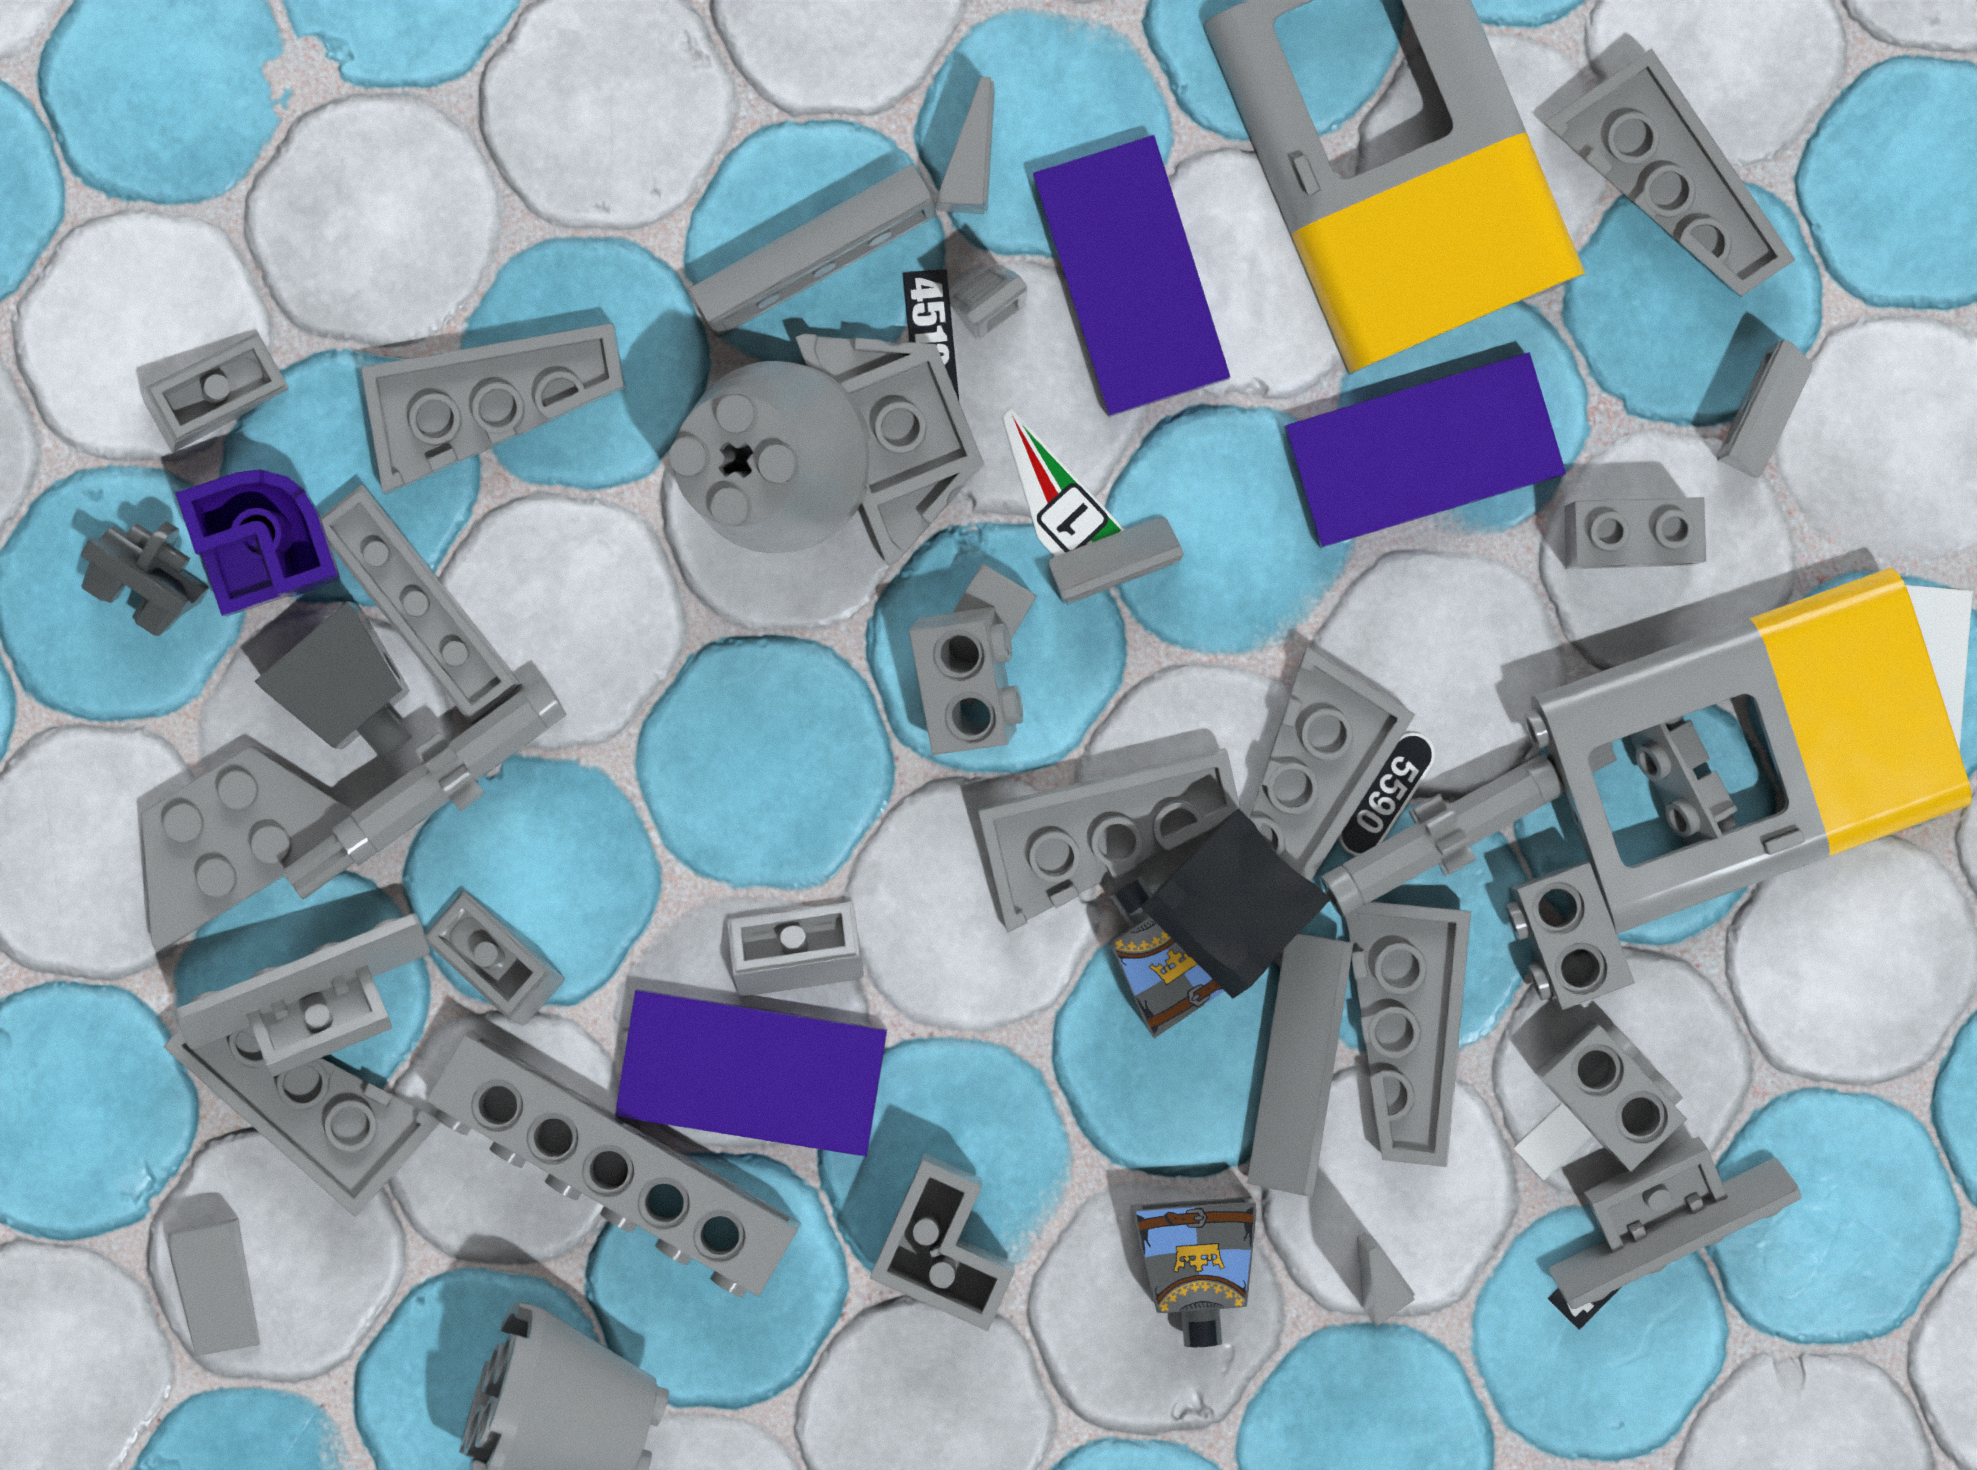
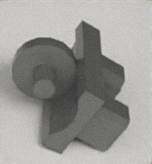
M170 522L162 524L154 534L138 523L132 526L128 534L113 525L98 540L94 537L89 539L80 555L90 561L81 585L82 589L100 601L109 603L120 597L125 586L133 589L142 595L143 598L132 618L137 625L154 636H159L169 630L181 615L200 604L209 587L183 571L189 563L190 557L173 547L180 531L179 528Z

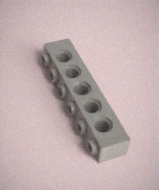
M473 1030L464 1034L426 1099V1102L438 1108L434 1117L448 1128L466 1136L471 1129L481 1133L494 1141L489 1149L501 1159L519 1168H523L526 1161L549 1173L545 1183L554 1190L573 1200H578L582 1193L604 1206L600 1215L607 1221L630 1233H633L636 1226L641 1227L659 1238L655 1244L659 1251L684 1265H688L692 1258L714 1270L710 1279L715 1284L738 1297L743 1298L747 1290L759 1297L801 1224L794 1218L627 1120L616 1117L615 1113ZM502 1086L509 1089L515 1095L517 1111L512 1119L499 1120L488 1112L485 1098L491 1087ZM559 1119L570 1127L573 1140L569 1150L553 1152L544 1146L540 1138V1129L545 1120ZM605 1151H613L620 1154L628 1165L626 1180L616 1185L603 1182L595 1171V1160L598 1154ZM659 1184H670L676 1187L681 1192L684 1201L682 1212L672 1217H665L655 1212L650 1204L651 1189ZM717 1216L731 1219L739 1231L738 1243L727 1249H719L711 1245L706 1239L704 1232L705 1223L709 1219Z

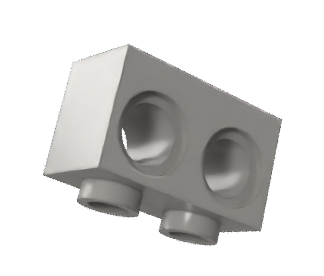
M1704 497L1574 501L1564 506L1566 569L1694 566L1706 562Z
M994 606L920 617L909 630L932 755L1008 745L1017 730L1016 724L1023 723V705L1018 686H1009L1005 662L1012 660V645L1006 623L997 624ZM957 635L970 638L978 648L979 659L965 662L956 658L950 650L949 638ZM976 698L982 701L989 709L990 721L974 723L968 720L962 713L961 700Z
M1579 861L1509 888L1514 902L1505 905L1506 912L1519 941L1526 938L1529 939L1537 962L1529 964L1528 970L1541 1001L1551 998L1554 1007L1564 1010L1635 983L1590 862ZM1559 889L1568 897L1570 910L1563 922L1550 926L1542 920L1539 914V902L1546 892ZM1583 949L1592 961L1591 974L1583 983L1570 985L1563 978L1561 972L1562 961L1571 951Z
M1589 1021L1548 1059L1535 1074L1622 1167L1631 1172L1687 1120L1675 1106L1683 1097L1657 1070L1648 1077L1638 1067L1632 1058L1639 1050L1616 1025L1612 1023L1604 1030L1599 1024ZM1602 1051L1608 1060L1607 1075L1597 1084L1584 1085L1578 1076L1580 1059L1588 1052ZM1635 1098H1646L1652 1109L1649 1124L1640 1131H1627L1622 1123L1623 1108L1629 1101Z

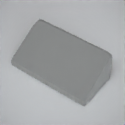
M1783 339L1768 347L1716 455L1719 457L1718 461L1752 477L1758 478L1763 474L1812 371L1811 362L1793 343Z
M1158 517L1053 557L1049 560V568L1062 602H1066L1068 605L1179 563L1184 553L1168 520L1164 517Z
M853 901L727 920L733 977L740 996L861 979L864 976Z
M1364 1232L1357 1237L1363 1307L1373 1324L1377 1327L1414 1301L1413 1296L1415 1293L1370 1233L1366 1234Z

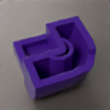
M262 469L243 471L175 493L194 552L202 556L221 616L228 617L284 597H295L340 578L318 510L307 491L289 477Z

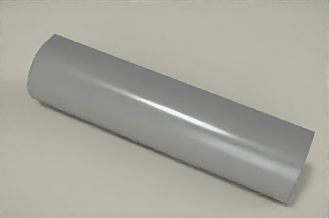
M910 164L690 287L689 290L716 337H721L935 218L937 211L933 198L913 164Z

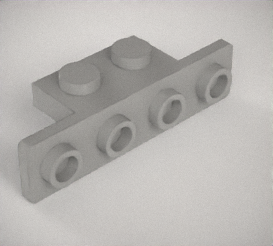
M410 914L403 918L387 919L375 925L370 931L343 942L324 944L315 949L311 955L281 967L274 966L256 972L250 979L221 991L202 993L193 998L189 1004L175 1009L174 1014L190 1049L199 1048L251 1027L271 1077H274L393 1029L372 977L424 957L430 953V948L417 914Z
M1698 1136L1638 1165L1631 1172L1628 1170L1585 1191L1584 1194L1604 1241L1551 1266L1549 1272L1570 1308L1577 1309L1587 1303L1599 1301L1610 1292L1645 1275L1657 1273L1669 1263L1702 1247L1714 1245L1725 1236L1762 1218L1776 1215L1784 1207L1799 1201L1802 1195L1798 1185L1776 1158L1770 1159L1722 1183L1707 1146Z

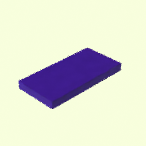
M1155 135L1034 172L1033 179L1108 417L1230 380L1231 376Z
M1530 352L1284 426L1320 548L1566 475Z
M636 989L615 1116L867 1157L888 1029Z

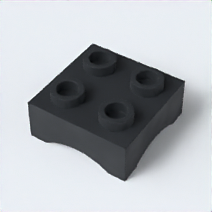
M1238 808L1205 838L1141 908L1233 999L1249 989L1258 980L1280 952L1331 899L1315 883L1304 878L1282 860L1259 833L1256 825Z

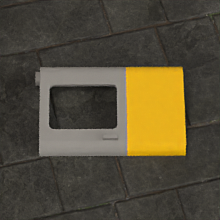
M1247 0L1218 13L1204 22V29L1350 375L1378 361L1523 299H1531L1550 292L1586 274L1471 0H1402L1452 119L1453 128L1450 134L1348 179H1341L1333 172L1274 30V24L1278 17L1314 0Z
M1892 567L1531 697L1532 710L1524 713L1526 727L1535 747L1539 749L1546 746L1554 757L1588 862L1591 864L1616 934L1967 807L1972 802V792L1912 600L1901 576ZM1742 694L1751 696L1785 796L1783 809L1774 815L1722 833L1723 836L1718 839H1705L1633 866L1624 865L1620 859L1589 765L1588 758L1590 752L1603 744ZM1796 830V831L1791 832V833H1789V834H1786V835L1780 836V837H1778V838H1775V839L1769 840V841H1767V842H1764V845H1763V841H1765V840H1768V839L1774 838V837H1776V836L1785 834V833H1787V832Z

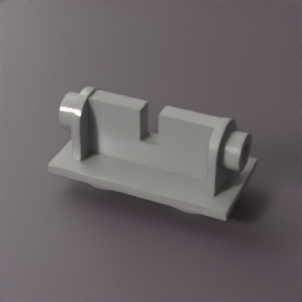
M1681 716L1628 736L1636 751V761L1640 770L1653 783L1665 807L1666 820L1671 829L1680 836L1685 847L1705 839H1718L1723 836V832L1738 825L1733 816L1737 808L1733 804L1717 771L1710 772L1697 779L1693 768L1710 760V757L1693 727L1691 719L1684 721Z

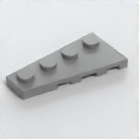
M1652 48L1544 122L1548 128L1738 296H1743L1795 261L1785 243Z
M613 323L361 367L382 492L386 495L626 389L616 329Z
M1308 646L1305 647L1249 819L1256 825L1259 833L1276 854L1296 872L1311 881L1416 714Z
M1226 748L978 806V813L1007 933L1027 924V920L1054 906L1058 908L1079 897V894L1111 877L1116 878L1136 868V864L1164 850L1169 851L1218 826L1238 808L1241 810Z
M1371 901L1345 915L1350 942H1353L1351 958L1358 990L1364 1043H1366L1382 1160L1447 1167L1472 911Z
M251 1027L196 1049L189 1048L181 1029H179L163 1046L354 1217L360 1214L441 1124L434 1116L322 1058L271 1077Z

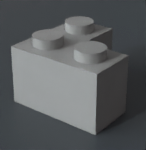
M924 1153L875 1261L870 1279L985 1331H989L1015 1273L1013 1262L959 1238L982 1188V1178Z

